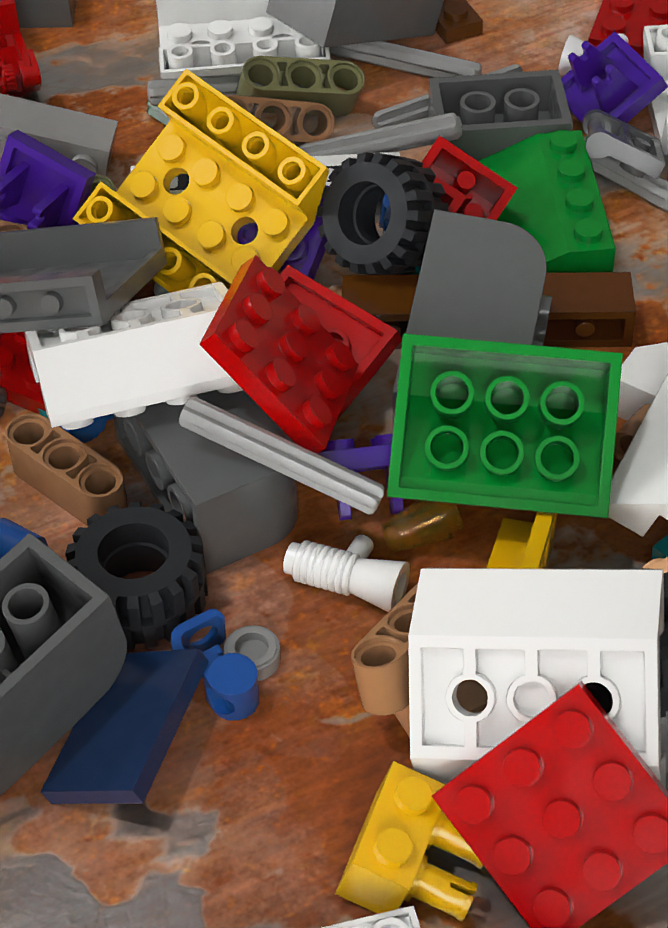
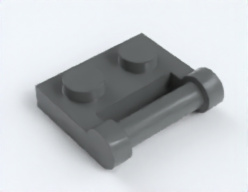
M593 109L584 115L582 125L587 135L585 140L586 150L590 156L600 159L609 155L621 161L620 167L636 177L643 178L647 174L658 179L666 165L658 138L602 110Z

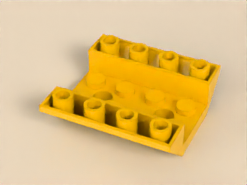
M185 69L158 105L171 120L119 189L115 192L100 181L72 218L79 224L158 217L167 264L152 280L170 293L216 282H222L229 289L241 265L254 255H257L267 267H271L278 272L313 226L330 171L325 165L195 74ZM180 174H188L189 184L187 188L179 194H171L170 184L172 180ZM248 223H256L258 233L255 239L248 244H239L237 235L240 228Z

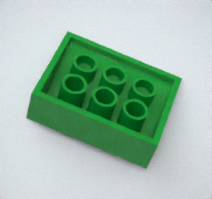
M558 130L549 133H537L479 160L484 166L517 187V190L497 221L517 225L529 232L538 241L546 258V273L613 272L616 247L589 154L586 150L582 130Z
M403 333L387 497L607 519L609 514L623 353Z

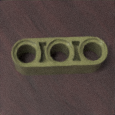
M255 56L248 59L243 65L236 95L314 102L327 106L334 116H345L355 108L364 87L365 76L358 65L345 60ZM252 82L260 83L263 86L255 85ZM269 106L262 113H276L273 107ZM313 110L306 113V115H317Z

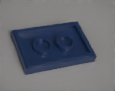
M183 649L126 653L122 669L111 688L73 726L40 791L51 804L144 803L209 662L201 650Z

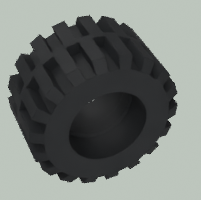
M368 152L357 154V159L347 158L341 162L342 170L334 169L328 178L332 183L329 187L325 186L322 194L324 198L323 207L318 206L317 217H322L323 225L318 227L320 237H327L328 240L324 245L329 255H337L335 262L341 267L350 268V272L357 274L407 275L415 273L416 267H421L434 209L449 212L448 203L441 202V197L445 194L443 185L433 183L437 175L431 169L423 168V163L415 159L376 152L375 154ZM386 193L390 202L391 215L388 227L380 237L376 229L375 213L380 199Z
M129 502V507L119 509L118 505L106 508L107 514L103 516L94 514L87 519V528L78 527L72 535L74 543L68 544L65 552L67 563L110 596L126 637L127 649L134 650L135 644H145L146 649L158 647L157 641L164 638L171 642V633L174 628L195 617V614L203 613L206 606L205 596H208V583L201 536H197V528L191 520L184 522L183 514L179 511L172 509L169 512H165L164 505L152 503L149 507H142L141 502ZM138 571L154 572L148 576L136 579L121 578Z

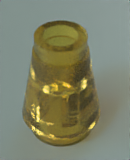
M417 500L390 518L389 521L380 524L388 547L394 554L401 550L404 551L453 539V533L463 529V522L456 504Z

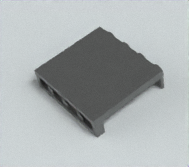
M158 217L0 232V333L103 326L167 264Z

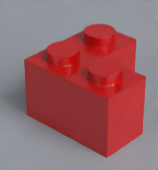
M440 135L421 162L423 163V168H429L437 175L433 183L443 185L445 194L441 197V202L448 203L449 212L497 220L517 190L516 186Z

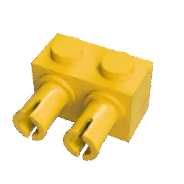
M393 761L374 797L336 890V895L377 914L397 910L403 901L409 902L413 897L455 916L457 920H464L474 899L471 895L476 893L478 884L473 881L469 882L428 863V855L424 854L425 850H429L431 845L474 864L479 869L483 866L432 798V795L445 784Z

